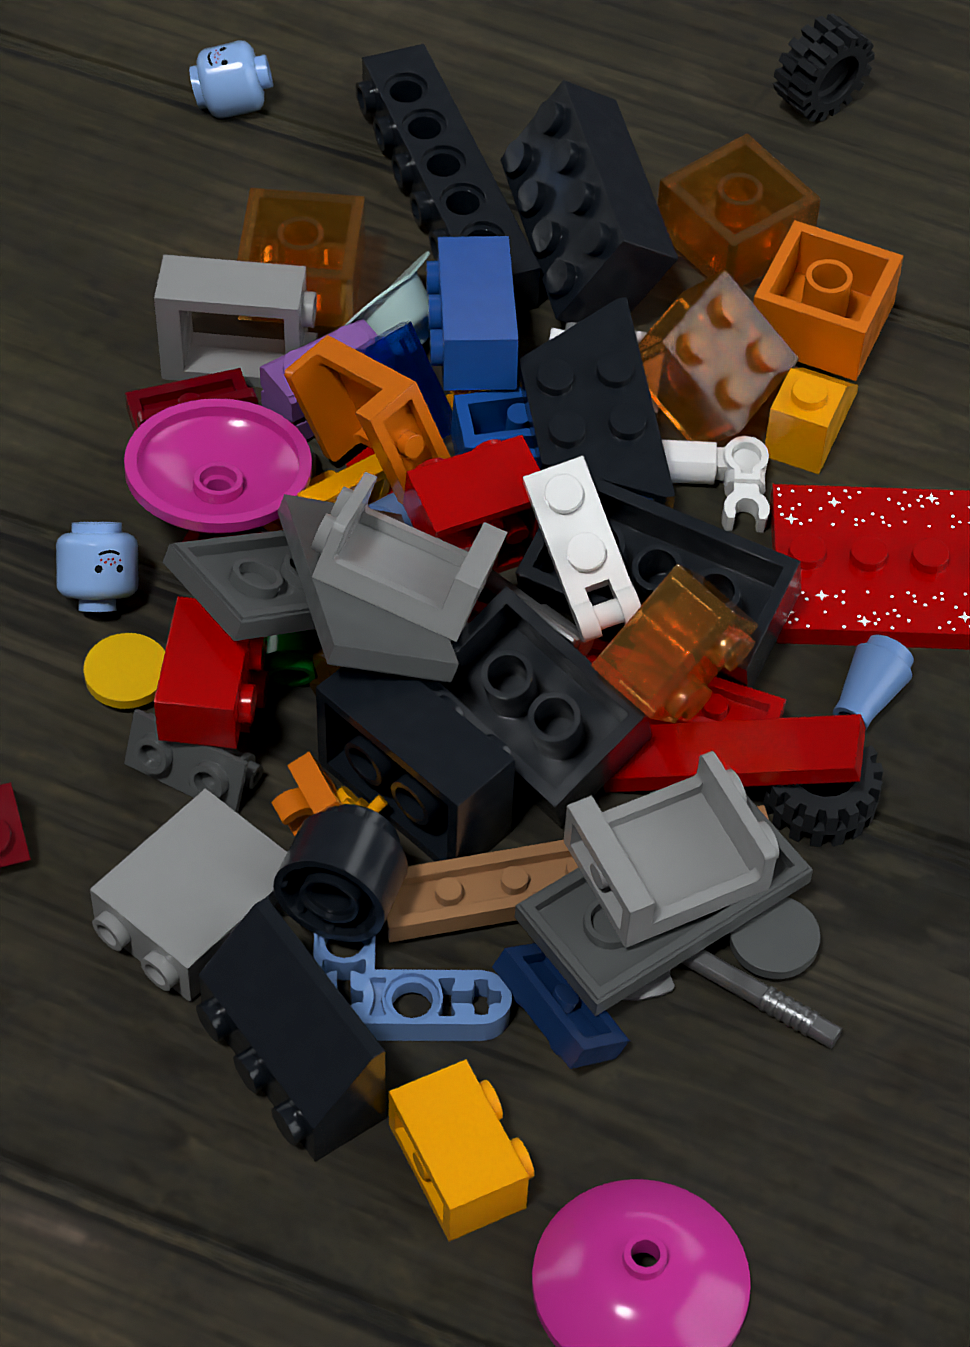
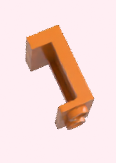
M326 335L286 368L284 376L324 456L336 462L357 444L362 443L374 450L392 490L401 504H403L407 471L415 469L419 464L428 459H447L451 457L416 381L329 335Z

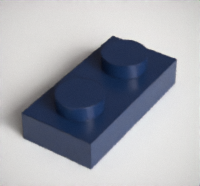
M536 943L504 948L493 964L492 968L511 991L512 998L524 1008L547 1038L554 1053L562 1058L570 1069L614 1060L630 1041L606 1010L597 1016L591 1012Z

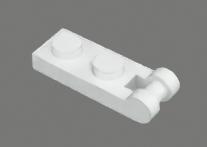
M581 456L524 476L523 485L582 641L585 643L602 637L601 630L620 623H624L627 628L644 622L645 617L639 598L628 576L584 457ZM609 585L614 599L593 606L587 592Z

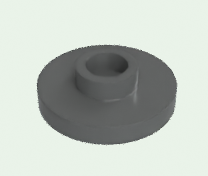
M786 897L730 932L729 943L737 961L748 971L764 978L786 979L802 973L813 963L820 944V929L813 914L803 904Z

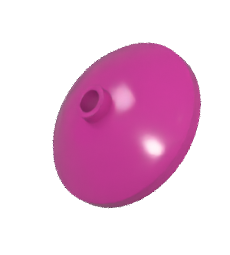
M201 399L164 409L142 423L127 444L124 457V471L128 488L141 506L159 519L193 532L233 534L253 530L279 519L278 509L284 494L298 496L299 492L309 487L312 475V456L303 434L295 425L280 414L263 406L240 400Z
M646 1179L619 1180L591 1188L578 1195L558 1211L541 1236L534 1257L532 1271L534 1304L545 1332L556 1347H731L744 1323L750 1299L751 1284L748 1261L743 1246L730 1224L715 1208L699 1196L683 1188L660 1181ZM637 1253H649L657 1260V1263L651 1267H642L637 1265L632 1257Z

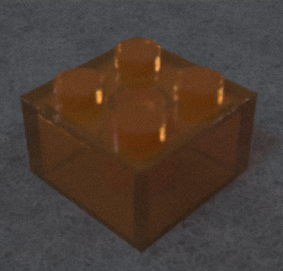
M747 133L660 179L657 205L673 246L728 295L767 273L794 220L814 227L817 226L821 198Z
M250 188L237 261L306 266L307 291L317 293L315 325L344 326L355 315L365 251V196ZM238 315L239 320L284 323V319Z
M726 270L683 291L638 343L651 398L688 441L719 442L739 433L788 374L790 368H793L799 360L798 356Z
M676 564L591 664V667L649 718L675 723L682 716L688 721L702 709L711 697L713 691L707 685L723 667L732 671L752 650L755 641L750 635L759 625L702 575L680 564Z

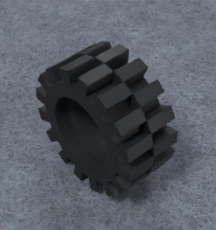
M828 14L827 18L823 16L815 18L814 27L806 24L801 29L802 36L798 40L793 37L788 43L792 48L789 53L781 54L778 61L783 66L776 68L773 75L777 79L773 83L777 95L809 121L813 122L816 119L818 121L826 120L828 112L832 116L840 112L841 103L847 106L853 100L851 93L855 89L858 91L862 89L865 83L861 81L862 76L870 75L872 66L868 63L875 58V52L871 50L874 47L873 43L835 14Z

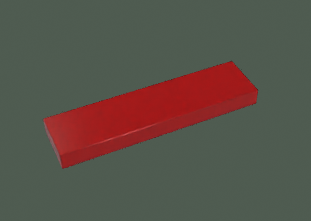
M861 714L650 725L652 733L650 740L603 786L605 793L660 790L694 776L697 773L700 755L710 751L715 752L725 770L732 769L736 772L744 787L860 782L866 727Z

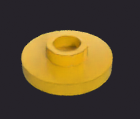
M121 633L101 640L89 651L84 662V678L88 691L96 700L113 708L130 709L152 702L155 699L165 650L150 637L136 633Z

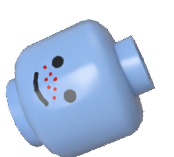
M242 40L203 49L197 57V65L190 66L189 68L191 84L199 109L208 108V111L217 119L229 118L261 109L265 99L264 89L273 87L272 74L266 55L256 57L249 43Z
M121 522L72 523V532L61 535L56 543V583L58 591L67 598L79 599V611H117V599L130 597L138 589V543L135 537L129 533L122 532Z

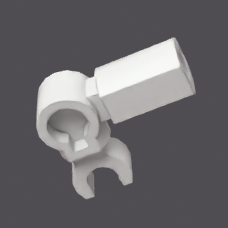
M740 436L730 440L726 447H717V442L662 440L672 483L714 485L715 480H721L724 484L725 495L727 496L722 511V525L724 529L732 531L735 514L738 512H748L756 520V532H764L770 508L766 497L763 496L766 491L765 472L769 459L768 449L763 442L754 437Z

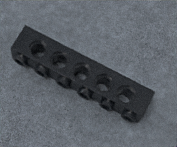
M419 44L363 57L362 81L356 83L358 105L363 115L370 114L373 119L374 134L380 150H388L392 157L391 163L395 181L399 188H407L410 194L412 214L417 225H425L429 232V244L434 260L438 261V237L509 236L516 313L538 308L541 267L426 46Z

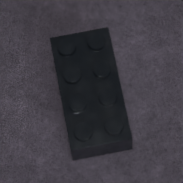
M563 80L549 99L540 105L536 115L517 139L508 145L500 161L532 252L541 267L540 275L555 318L566 323H578L617 298L627 297L631 313L678 260V256L616 99Z
M591 475L645 617L644 622L627 628L624 623H620L601 630L602 635L652 657L753 688L801 592V561ZM539 527L515 572L519 589L541 605L547 604L570 622L575 623ZM609 585L587 592L593 606L614 599Z

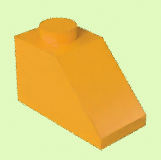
M790 368L770 409L765 440L769 458L819 475L857 394L858 385L806 368Z

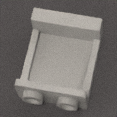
M365 472L354 490L345 486L342 488L331 514L326 513L311 546L312 550L321 553L312 578L457 642L487 582L508 532L484 522L469 552L371 509L368 506V500L377 476Z
M714 751L700 755L697 773L694 776L607 811L601 812L592 796L567 805L564 843L625 948L770 889L776 859L779 857V846L775 834L765 821H757L746 803L745 789L739 776L732 769L725 770Z
M205 788L90 889L94 912L93 927L99 937L110 948L116 951L124 948L137 958L145 974L156 986L165 991L173 988L186 1000L191 1001L200 993L199 973L255 903L267 897L275 909L285 917L288 915L277 901L273 888L275 875L287 852Z

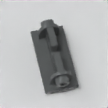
M139 709L134 711L125 765L193 798L206 788L238 813L244 786L253 789L258 784L263 773V766L255 762L254 754L248 751L242 753L233 748L158 740L155 714L152 712L146 713Z

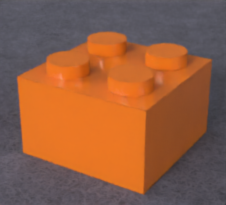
M794 220L754 296L747 345L857 381L894 305L904 255Z

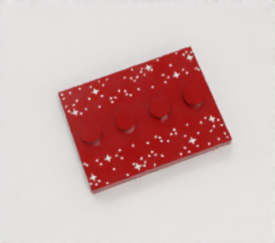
M772 484L770 496L772 550L801 561V592L777 638V643L857 646L861 643H866L872 635H884L895 639L906 648L970 650V490Z

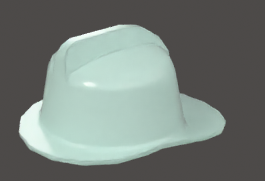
M427 251L419 257L387 290L363 307L345 325L359 319H364L390 348L391 353L396 356L403 357L421 346L430 336L428 326L427 291L417 270L428 258L430 252Z

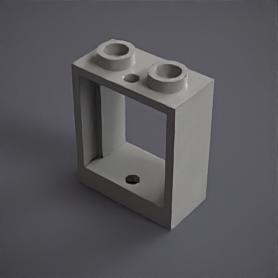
M163 255L154 296L162 379L181 381L241 368L248 387L262 388L260 383V366L318 339V333L308 332V327L314 328L317 293L307 291L306 266ZM192 311L284 319L285 340L193 332Z

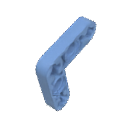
M314 933L313 958L336 988L337 979L350 980L351 1007L377 1041H485L499 1036L509 1025L512 994L501 978L493 972L483 970L375 969L376 935L362 941L364 947L358 954L342 958L331 954L326 948V944L330 940L329 938ZM413 992L425 996L432 1006L421 1017L408 1018L397 1013L393 1003L401 995ZM443 995H451V1016H442ZM474 997H487L488 1014H474Z

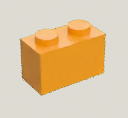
M466 1059L389 1091V1126L448 1241H452L526 1209L528 1182L530 1178L534 1177L532 1161L523 1142L518 1137L509 1140L499 1121L503 1118V1113L493 1086L488 1080L478 1082Z

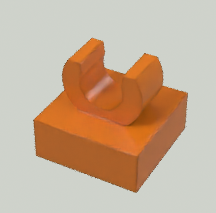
M310 751L287 765L299 788L287 790L271 802L284 825L288 824L294 836H296L306 818L319 812H325L327 808L342 804L336 794L338 789L332 778Z

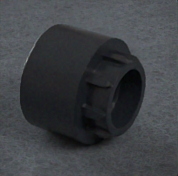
M343 804L327 808L325 812L313 814L303 821L275 875L273 883L274 893L283 910L294 921L309 931L337 941H364L374 937L382 929L407 875V858L400 844V838L396 829L385 817L374 810L360 805Z

